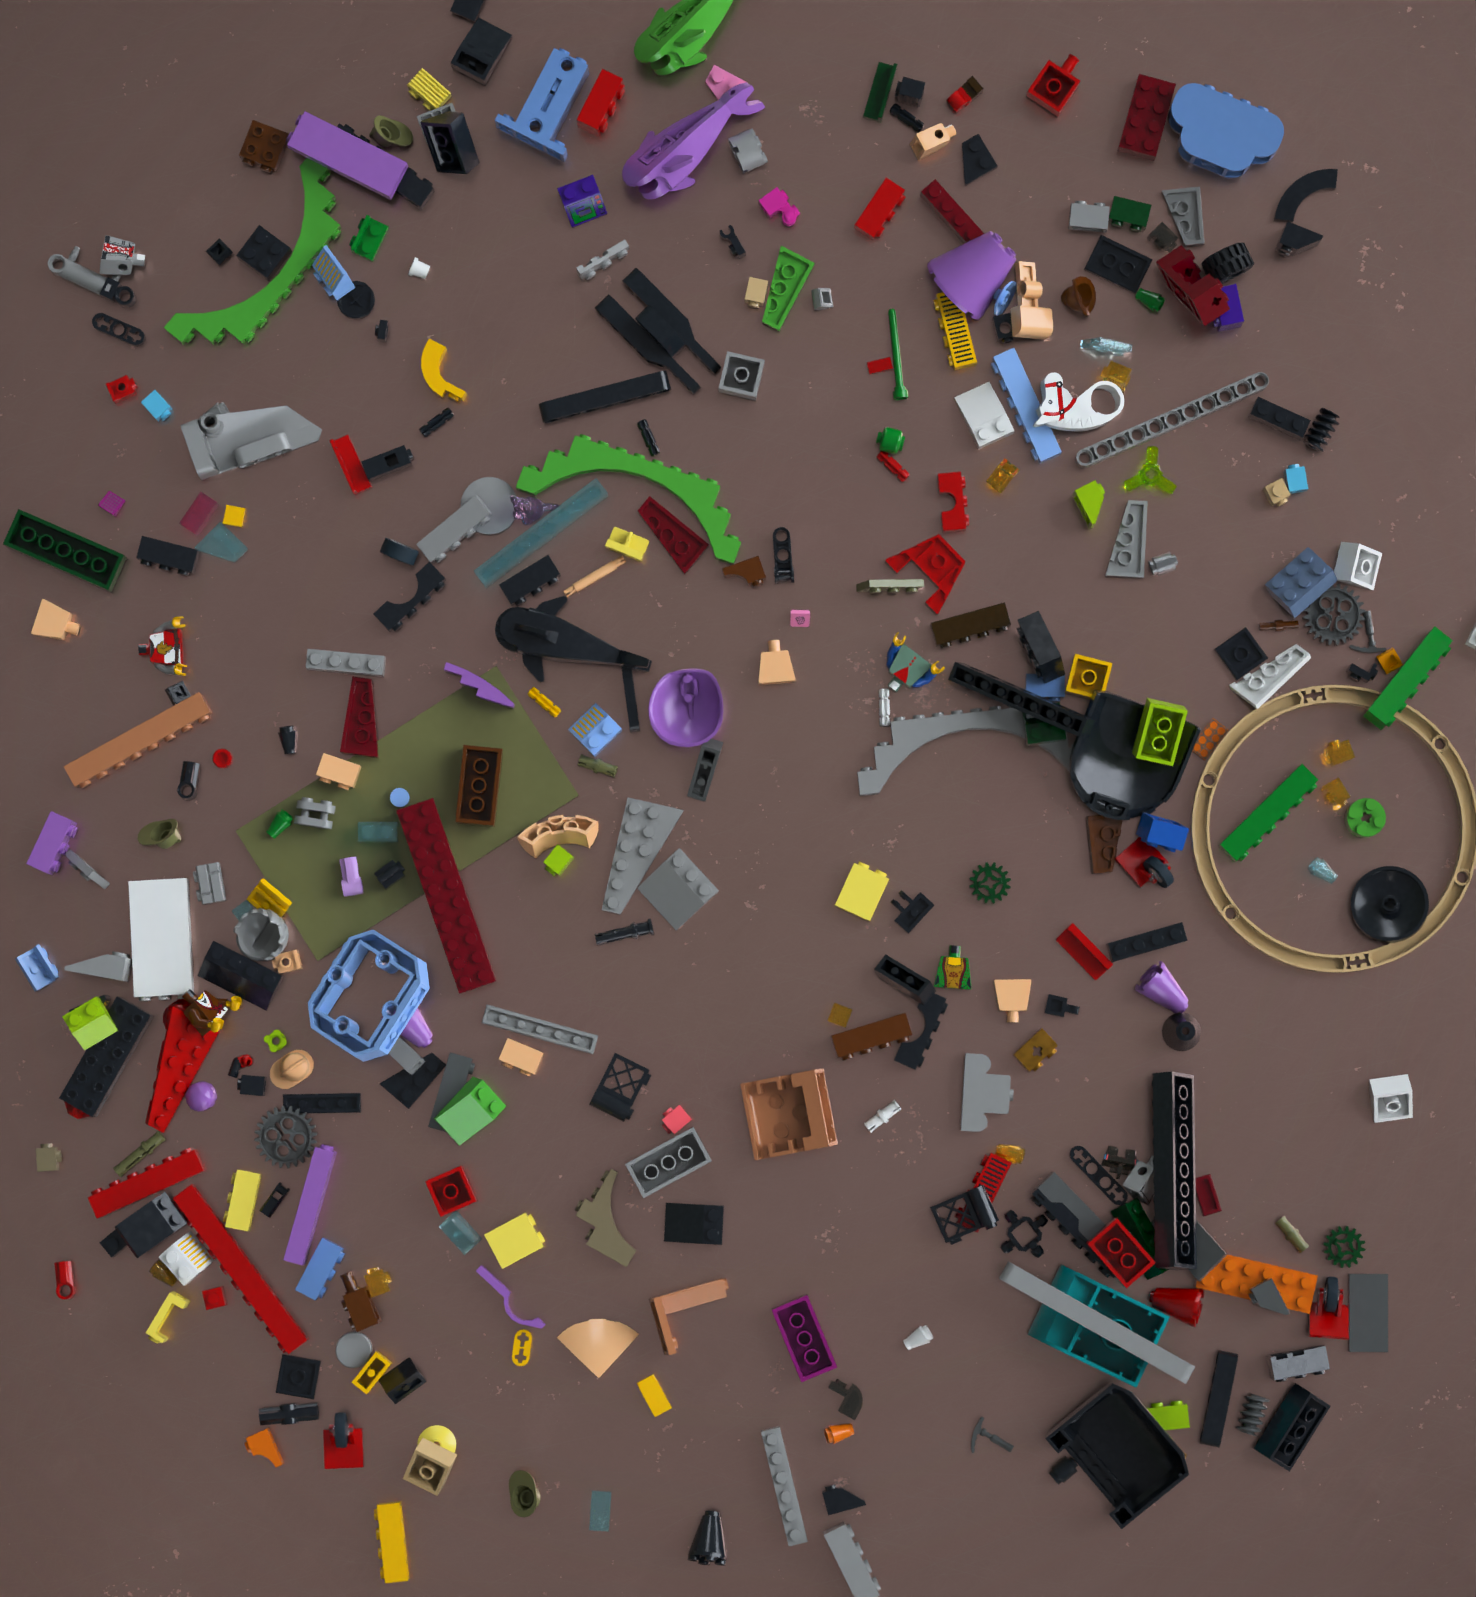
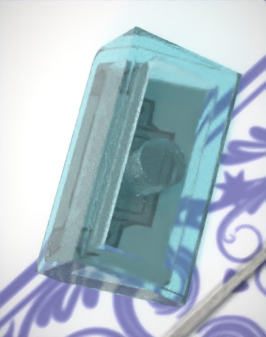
M458 1211L451 1214L439 1226L464 1255L482 1240Z

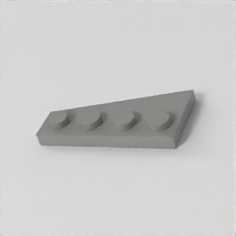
M1128 500L1105 576L1144 578L1148 501Z

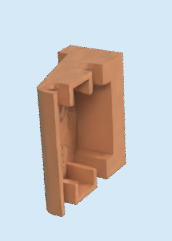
M824 1068L740 1084L755 1160L838 1145Z

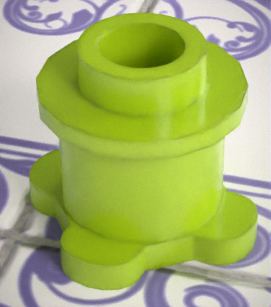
M278 1029L264 1037V1042L268 1044L271 1052H277L287 1044L285 1035ZM276 1037L279 1038V1043L277 1045L273 1043V1040Z

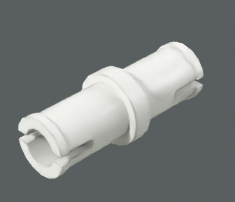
M893 1100L882 1110L879 1109L876 1115L864 1122V1125L872 1133L884 1122H889L888 1119L902 1109Z

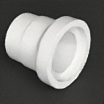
M415 257L408 275L425 279L430 266L418 261V258Z

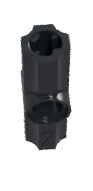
M318 1402L298 1405L297 1403L279 1405V1407L259 1409L260 1426L280 1423L281 1425L296 1424L299 1421L319 1419Z

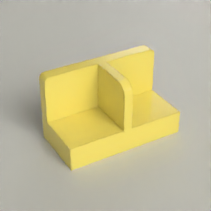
M614 527L610 538L605 544V548L641 562L649 540L637 536L633 532H627Z

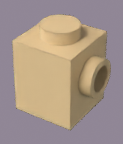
M1282 478L1263 488V492L1271 506L1277 504L1279 507L1288 502L1287 498L1291 495Z

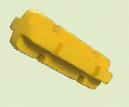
M532 687L528 692V696L535 699V702L546 711H549V714L553 717H557L561 709L556 705L554 706L552 701L542 693L540 694V691L535 687Z

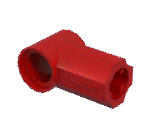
M72 1261L54 1263L57 1285L56 1294L64 1300L72 1299L76 1293ZM67 1285L71 1291L65 1297L62 1295L61 1289Z

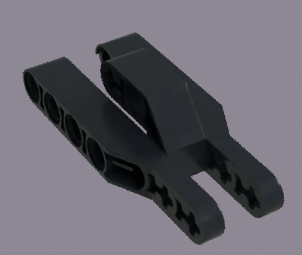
M635 268L622 280L633 291V294L638 296L647 306L635 317V320L609 294L595 309L648 363L668 369L692 394H695L701 387L674 358L687 347L713 374L720 370L721 366L695 340L689 320L640 270Z

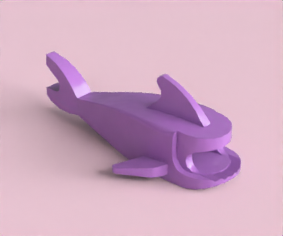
M746 82L732 87L718 101L677 121L656 136L653 131H649L639 149L626 161L623 167L622 177L625 184L630 187L638 186L640 193L645 199H656L669 191H677L692 186L695 183V179L688 175L709 151L730 115H750L765 108L759 100L746 102L747 98L754 91L752 85Z

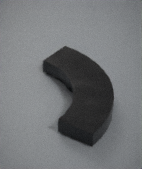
M1338 169L1314 171L1296 180L1280 199L1274 220L1293 222L1297 208L1307 196L1324 189H1336Z

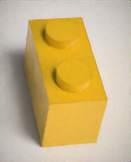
M376 1351L351 1383L367 1395L392 1362L379 1351Z

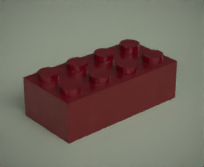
M1142 74L1138 75L1118 146V152L1151 161L1155 160L1176 86L1175 83Z

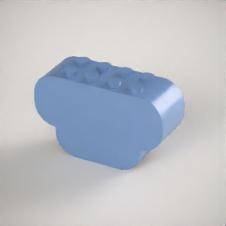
M1190 83L1181 87L1176 93L1168 113V121L1171 128L1180 134L1177 142L1180 156L1191 164L1226 178L1242 176L1246 173L1251 163L1260 165L1270 161L1281 144L1284 136V126L1276 115L1268 112L1267 108L1250 105L1251 102L1245 99H1235L1232 94L1225 91L1222 93L1215 91V88L1208 84L1203 86L1197 83Z

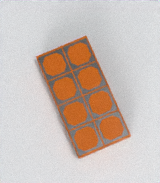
M1213 718L1199 735L1192 752L1205 761L1228 729Z

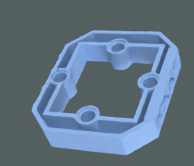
M375 930L349 937L308 1001L311 1028L363 1062L388 1055L430 989L426 962ZM370 950L376 954L375 963L380 969L390 974L400 969L408 974L409 978L395 1000L387 1001L383 1005L381 1012L383 1019L369 1041L358 1035L359 1025L357 1022L346 1016H339L335 1020L328 1016L343 990L352 984L355 971Z

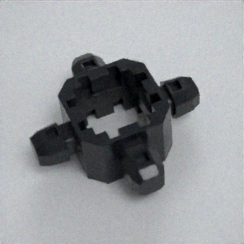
M1012 1210L1004 1214L1007 1222L1012 1225L1007 1228L1006 1232L1010 1240H1006L1001 1244L1000 1248L1005 1254L1014 1250L1013 1247L1015 1246L1019 1251L1026 1252L1031 1249V1253L1037 1258L1043 1255L1044 1251L1037 1243L1042 1239V1232L1039 1227L1045 1226L1048 1222L1044 1214L1037 1216L1034 1222L1030 1217L1025 1216L1017 1219V1214ZM1026 1221L1037 1236L1022 1247L1011 1232Z

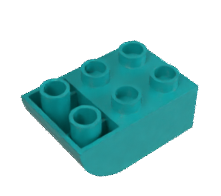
M1060 1264L1051 1283V1286L1156 1345L1170 1316ZM1043 1303L1027 1334L1136 1388L1148 1362Z

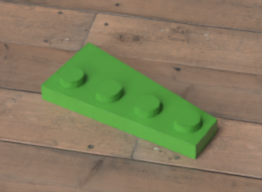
M783 246L780 247L762 323L780 331L815 265L814 262Z

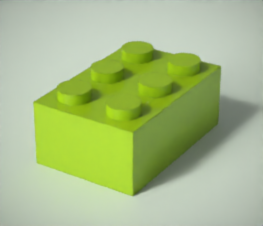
M1147 698L1132 752L1135 758L1173 766L1188 710L1182 705Z

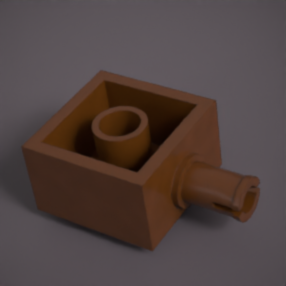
M352 1271L341 1275L340 1278L347 1291L343 1295L344 1300H341L344 1310L349 1311L351 1318L348 1320L352 1330L356 1329L359 1332L382 1322L368 1287H357Z

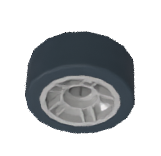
M385 538L380 550L381 553L409 565H414L419 553L418 550L389 538Z

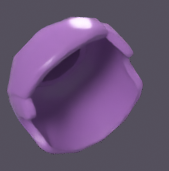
M205 1081L196 1082L188 1088L185 1094L186 1103L194 1111L207 1110L213 1107L216 1102V1089L212 1084Z

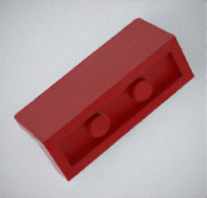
M349 435L336 440H329L353 494L356 495L372 488Z
M1074 923L1069 925L1056 938V941L1094 980H1097L1113 965Z

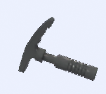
M1365 611L1363 614L1366 633L1369 636L1368 645L1370 647L1360 648L1350 645L1349 648L1364 653L1385 652L1386 647H1375L1376 641H1374L1373 637L1374 628L1371 611Z
M981 1416L972 1435V1453L975 1452L974 1447L978 1434L986 1436L991 1442L1011 1452L1014 1445L995 1434H990L985 1428L981 1429L984 1417Z

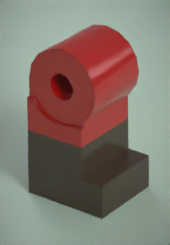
M971 76L966 83L948 97L946 102L957 113L982 94L984 88Z

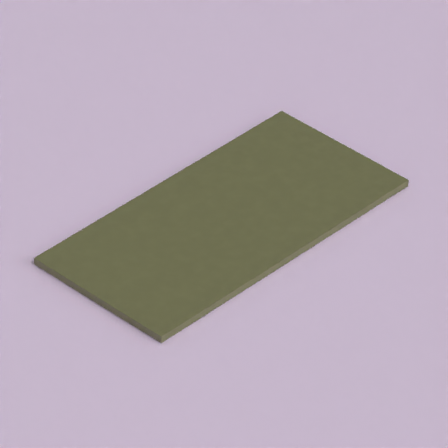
M497 666L479 677L486 680L509 698L515 705L514 709L477 698L478 689L464 686L378 740L379 758L355 755L347 761L361 766L354 788L349 787V790L337 787L338 783L331 781L328 784L319 781L320 778L236 830V833L266 880L292 902L286 912L317 961L343 946L349 937L364 933L425 894L396 810L434 798L457 868L460 872L520 834L529 826L537 823L579 796ZM463 745L503 749L495 827L455 822ZM403 788L409 793L410 800L405 807L399 808L391 803L390 795L394 789ZM302 797L311 798L314 803H321V800L330 801L332 806H336L335 813L328 814V821H333L332 829L294 824L293 819L292 825L275 839L266 832L276 813L280 812L281 809L288 812L293 818H295V815L301 816L302 809H297L296 806L297 800H301ZM309 811L308 817L320 819L321 813ZM356 857L364 893L344 897L341 883L343 878L340 859ZM391 860H394L395 863L399 861L405 869L403 872L405 877L386 890L374 873Z

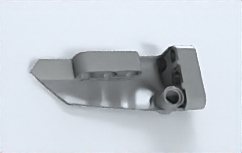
M287 405L216 415L206 413L202 418L180 425L196 472L201 480L237 467L245 468L318 442L322 432L321 428L305 419ZM208 420H215L214 426H206Z

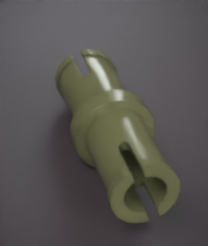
M581 754L578 762L579 767L581 766L593 770L596 774L599 772L613 778L618 769V766L603 762L600 758L596 760Z
M1285 1216L1275 1223L1285 1234V1239L1287 1241L1290 1240L1299 1253H1302L1309 1247L1298 1233L1299 1230L1295 1229Z

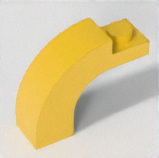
M428 339L421 357V369L427 385L441 399L448 393V397L458 402L460 399L464 401L467 395L466 392L446 382L440 375V364L447 348Z

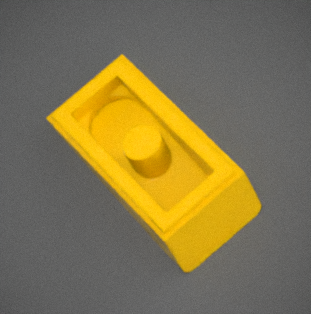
M654 1374L636 1383L654 1417L672 1408Z

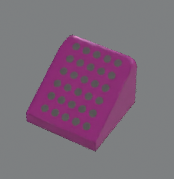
M108 491L98 506L116 517L125 500Z

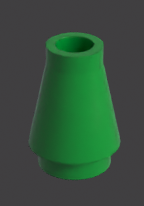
M1142 288L1138 290L1135 296L1136 299L1140 300L1152 311L1159 312L1165 302L1162 294Z
M281 809L280 812L276 813L266 832L275 839L292 825L294 818L288 812Z

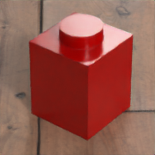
M223 1286L202 1291L206 1310L228 1305Z

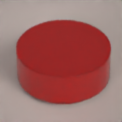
M218 749L214 752L212 760L217 767L227 768L232 763V755L226 749Z

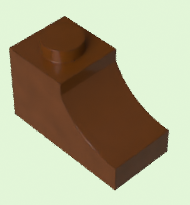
M759 556L722 568L725 578L739 577L745 580L748 586L756 587L764 583L763 580H766Z

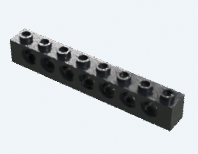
M955 662L948 679L1078 737L1089 738L1096 721L965 663Z

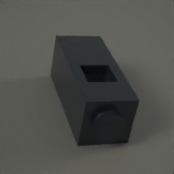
M405 445L361 462L370 482L412 466L411 460L414 458L411 450H406Z

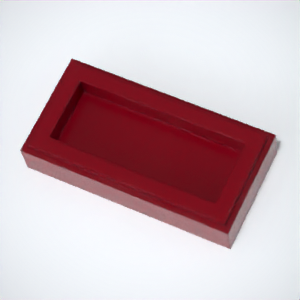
M1211 1174L1197 1177L1196 1196L1202 1216L1222 1211Z

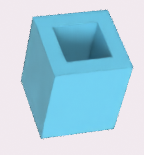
M156 390L141 401L143 406L158 422L160 420L164 421L171 415V406Z
M1299 464L1289 465L1288 469H1285L1283 473L1285 484L1290 494L1307 491L1308 484L1305 466L1299 467Z

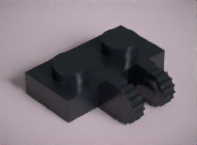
M901 890L899 892L900 897L906 900L909 905L904 909L898 901L894 899L891 901V904L901 912L894 921L909 934L932 909L934 904L921 892L912 900Z

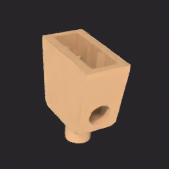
M939 123L917 133L909 145L919 161L944 148L950 141V138L956 135V130L953 125L944 128L943 124Z
M42 599L31 634L38 637L64 640L67 633L77 635L80 624L71 622L72 614Z
M779 640L768 641L769 652H761L759 685L795 682L788 650L780 651Z
M1031 979L993 980L998 1010L1007 1011V1022H1019L1018 1011H1027Z

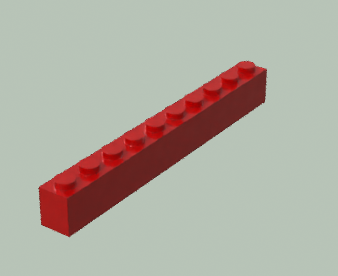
M191 1184L173 1198L175 1201L174 1205L187 1217L185 1220L190 1228L194 1227L198 1232L196 1236L202 1244L206 1243L210 1248L207 1250L214 1260L216 1258L221 1263L219 1267L225 1275L229 1274L233 1279L231 1281L232 1285L237 1291L239 1289L244 1294L242 1298L246 1304L254 1307L256 1310L254 1312L255 1316L260 1322L264 1321L268 1326L265 1329L269 1335L277 1338L279 1341L277 1345L283 1353L287 1352L290 1354L309 1340L195 1185Z

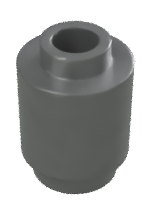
M1170 552L1153 557L1152 560L1148 561L1152 575L1157 574L1159 576L1176 570L1178 561L1175 554L1171 555Z

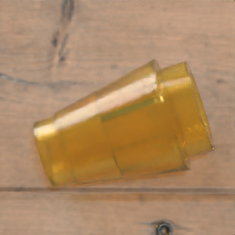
M998 1144L996 1155L1015 1165L1017 1163L1022 1164L1025 1149L1021 1148V1146Z
M159 1259L149 1270L152 1277L171 1287L178 1280Z

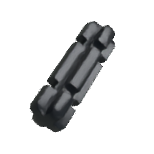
M895 103L890 108L891 114L897 115L898 119L908 126H912V129L920 132L924 127L922 121L916 120L915 116L905 109L902 110L898 104Z
M450 408L444 409L442 414L439 413L427 422V425H423L419 429L421 434L427 437L431 434L432 430L435 431L445 423V420L451 419L454 414Z
M643 419L637 422L639 430L642 431L641 434L646 446L649 447L650 455L655 456L659 454L660 449L656 445L651 429L648 428L647 420Z

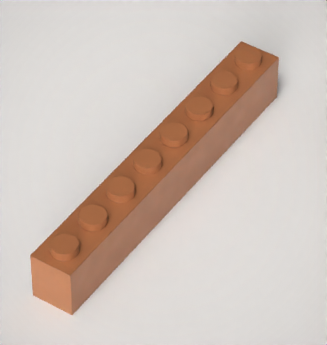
M198 692L63 767L74 787L85 788L91 784L90 781L96 777L101 779L108 775L107 771L112 768L117 770L125 765V761L129 759L133 761L141 757L143 751L156 749L159 747L158 743L163 740L168 742L176 737V733L189 731L193 728L192 725L194 723L207 721L210 719L209 715L212 712L202 694Z

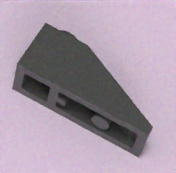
M710 739L702 744L687 796L706 801L724 742Z

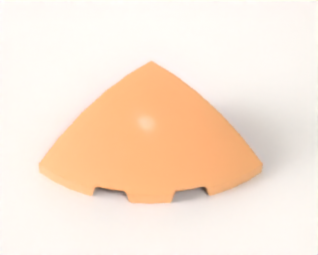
M590 1319L570 1326L557 1338L590 1371L600 1378L639 1334L621 1322L606 1319Z

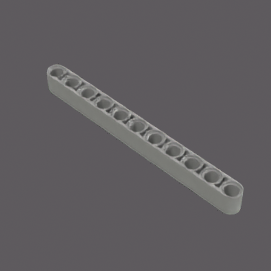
M1263 372L1255 373L1081 449L1075 457V463L1080 468H1088L1263 391L1269 384V378ZM1255 378H1262L1264 385L1257 386ZM1237 386H1245L1247 393L1240 394L1237 391ZM1220 394H1228L1229 401L1223 402L1219 397ZM1209 401L1212 404V408L1208 410L1203 408L1202 402ZM1191 408L1194 411V416L1187 417L1184 412L1185 409ZM1174 416L1177 419V423L1170 425L1167 422V417ZM1150 424H1157L1159 431L1156 433L1152 432L1149 428ZM1132 432H1140L1142 439H1133ZM1114 440H1123L1124 447H1116ZM1104 447L1107 450V454L1099 455L1097 448ZM1086 454L1089 457V462L1082 463L1079 460V456Z
M1009 1261L999 1277L1000 1280L1185 1384L1195 1369V1366Z

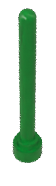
M891 308L888 311L896 382L893 399L904 400L908 399L909 396L906 386L903 385L896 311Z

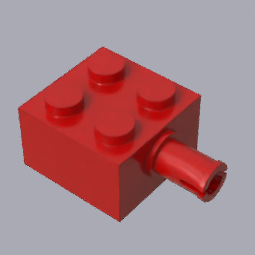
M1069 54L1061 67L1048 60L1028 89L1026 96L1058 117L1079 87L1080 80L1070 74L1079 62V59Z

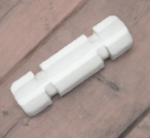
M879 689L880 726H889V689Z

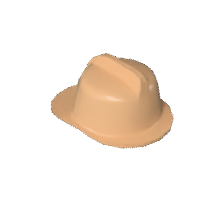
M303 1050L289 1052L272 1065L270 1069L272 1083L281 1089L294 1087L312 1073L314 1068L313 1059L308 1052Z

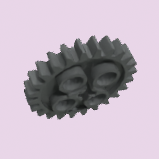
M1340 583L1336 585V588L1332 585L1304 610L1307 615L1303 616L1302 619L1308 620L1304 627L1310 626L1311 629L1308 633H1315L1313 639L1321 637V644L1325 639L1329 646L1332 641L1338 646L1339 640L1345 644L1347 643L1346 637L1350 640L1354 639L1352 633L1358 635L1359 632L1356 628L1363 627L1359 621L1365 620L1364 617L1360 616V614L1365 612L1364 609H1360V606L1364 603L1357 602L1360 597L1359 595L1352 596L1354 590L1347 592V585L1343 589H1340ZM1338 598L1335 610L1338 616L1334 619L1333 631H1330L1332 615H1329V613L1334 610V599ZM1328 599L1331 604L1330 608H1324L1321 605V600ZM1347 602L1350 607L1349 611H1343L1340 608V603ZM1323 617L1327 620V627H1321L1318 624L1319 618ZM1338 621H1344L1346 623V630H1340L1338 628Z
M282 1105L281 1111H279L277 1107H274V1113L269 1110L267 1111L268 1118L265 1116L261 1117L264 1123H257V1126L261 1129L254 1132L259 1135L254 1141L260 1142L256 1149L262 1148L263 1151L259 1155L266 1154L265 1161L272 1159V1166L279 1162V1168H282L284 1163H286L287 1168H290L293 1162L295 1167H297L298 1160L304 1163L305 1159L303 1156L309 1158L311 1155L308 1150L314 1151L315 1149L311 1144L317 1143V1140L312 1138L318 1134L317 1132H312L316 1125L309 1124L312 1118H305L307 1112H304L302 1115L299 1114L300 1108L293 1111V1106L291 1105L286 1110L285 1106ZM284 1119H291L293 1127L286 1128L283 1124ZM276 1122L279 1123L284 1134H290V1137L288 1139L296 1147V1151L292 1149L287 1139L283 1140L281 1138L283 1136V1133L275 1125ZM268 1130H275L277 1138L270 1139L267 1134ZM301 1134L304 1137V1143H296L295 1135ZM279 1146H286L289 1150L288 1154L282 1155L279 1152Z

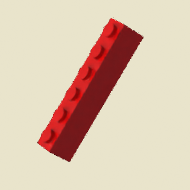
M187 1148L179 1152L181 1155L179 1157H167L162 1160L163 1164L156 1166L154 1163L145 1167V1172L139 1175L137 1172L127 1175V1180L121 1183L120 1180L110 1183V1188L105 1190L98 1188L92 1191V1196L87 1198L96 1218L104 1217L206 1171L197 1150L191 1151V1148Z

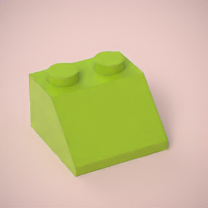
M1096 480L1076 489L1072 494L1089 529L1093 528L1104 499L1103 494L1105 493L1101 483L1097 484Z
M99 997L92 998L62 1016L71 1033L84 1050L119 1031Z

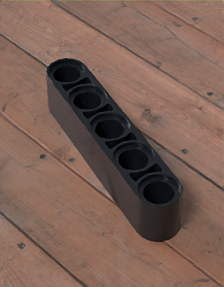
M1218 1350L1200 1436V1444L1220 1447L1238 1361V1354Z

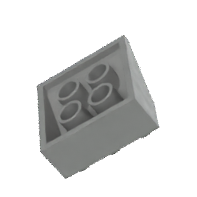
M680 848L637 888L675 930H678L719 892Z
M113 951L112 955L106 954L65 966L64 970L129 982L132 959L129 958L128 954Z

